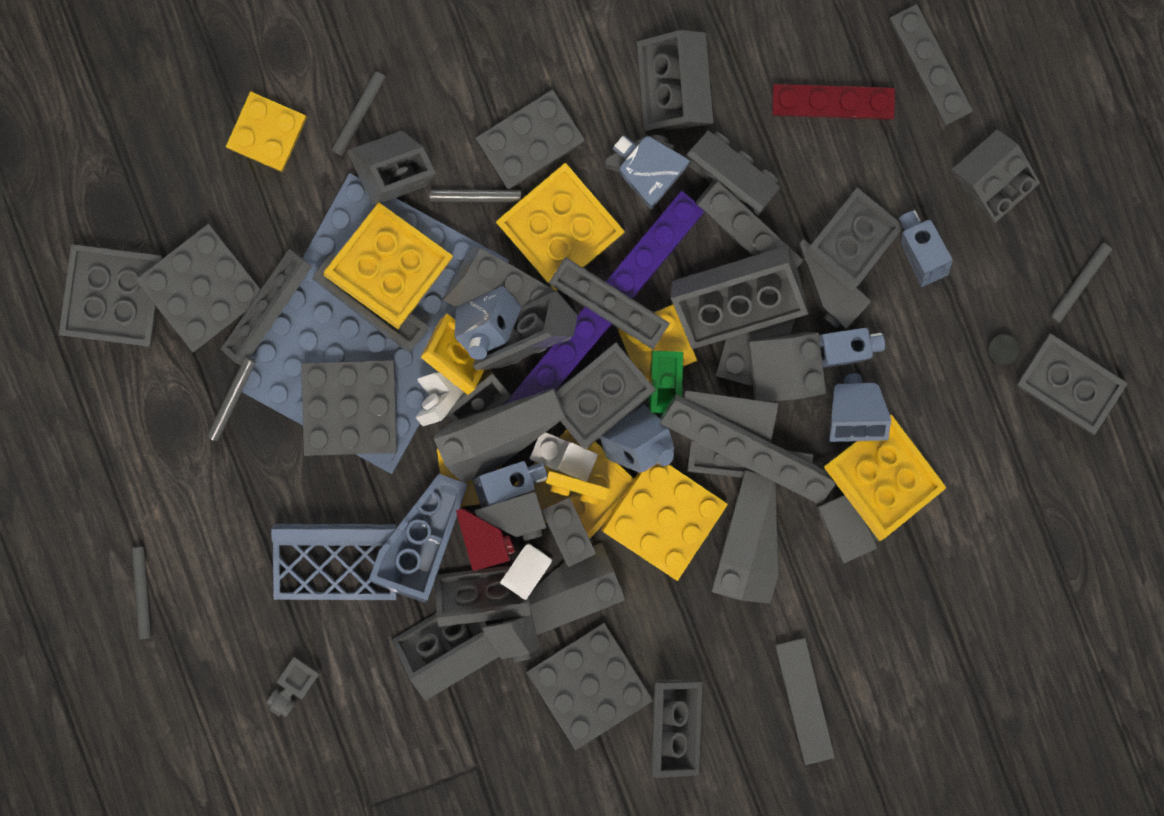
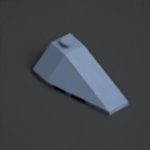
M438 474L379 550L368 581L403 596L424 603L428 601L457 517L456 510L460 508L468 484Z

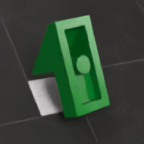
M651 351L650 383L656 389V392L648 397L650 413H664L675 394L682 397L683 352Z

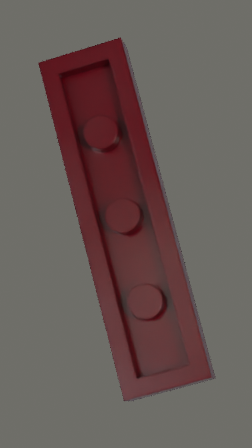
M773 84L772 116L894 119L895 88Z

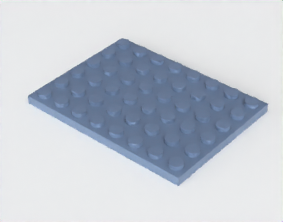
M349 173L303 256V259L310 263L312 267L251 356L256 360V363L242 392L303 425L302 363L394 360L397 453L356 454L393 474L421 424L416 419V416L423 408L422 403L430 396L417 379L432 373H439L424 361L421 355L439 320L446 313L456 320L457 308L442 299L471 246L484 249L508 264L510 260L396 198L381 203L453 255L452 261L411 312V314L426 324L429 330L409 354L312 279L313 275L331 253L337 256L375 208L360 178Z

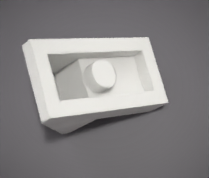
M432 373L418 378V382L430 396L423 401V408L416 416V419L422 426L442 421L464 392L441 373Z
M545 432L538 437L530 460L537 463L542 462L544 466L587 482L598 454L587 449L584 450L581 446Z
M527 543L500 583L526 600L553 560L539 549Z

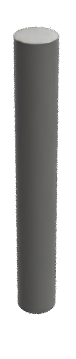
M377 71L374 72L331 150L334 153L343 156L385 79L383 74Z
M430 189V202L521 201V190Z
M1105 243L1100 245L1050 315L1052 320L1059 324L1112 251L1109 245Z
M245 356L207 435L211 440H219L256 363L254 358Z
M144 547L132 548L138 637L139 640L150 639L151 631Z

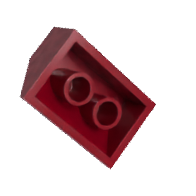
M467 509L456 510L473 571L512 560L511 554L515 553L516 549L511 534L505 535L504 530L477 517L476 514Z

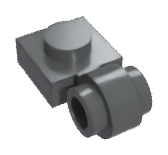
M294 656L276 682L285 689L281 692L275 689L266 702V705L270 707L269 711L278 717L282 715L286 718L296 704L292 700V695L294 694L302 700L320 673Z

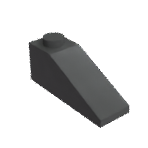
M803 239L797 247L820 309L826 314L823 319L833 329L837 330L840 327L844 331L871 301L857 288L853 292L809 257L805 251L809 248L810 244Z

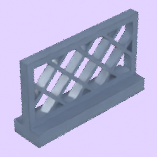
M275 524L271 529L274 600H396L397 593L391 590L390 592H377L369 584L371 581H366L354 568L365 557L374 565L376 560L369 553L376 546H383L396 530L397 524ZM280 545H292L301 555L289 565L280 556ZM300 545L310 546L306 550H304ZM315 545H323L331 553L321 565L308 554ZM331 546L340 547L335 551ZM345 546H354L362 553L352 565H349L338 554ZM362 546L370 547L367 550H365ZM303 557L316 568L306 580L293 569ZM334 557L347 569L336 581L323 569ZM280 564L286 569L282 574ZM288 572L301 583L294 592H281V579ZM319 572L332 584L325 592H316L308 584ZM348 573H351L362 583L355 592H347L338 584ZM303 587H305L309 592H299V591H300ZM335 587L339 592L330 591ZM366 587L370 592L361 591Z

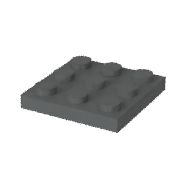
M209 224L135 280L192 353L243 315L261 291Z
M71 244L59 335L152 347L157 307L135 280L164 257Z
M394 360L301 364L304 456L397 453Z
M602 623L526 672L575 750L653 702L652 697L605 623Z

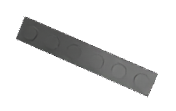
M675 394L660 418V424L819 505L824 502L836 484L827 471Z

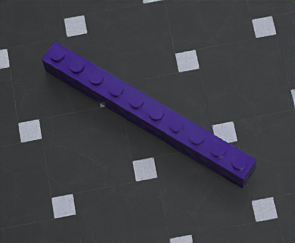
M681 191L606 283L629 298L634 299L700 220L704 212L695 204L693 199ZM585 307L577 316L574 336L565 342L554 344L505 404L554 388L557 392L613 324Z

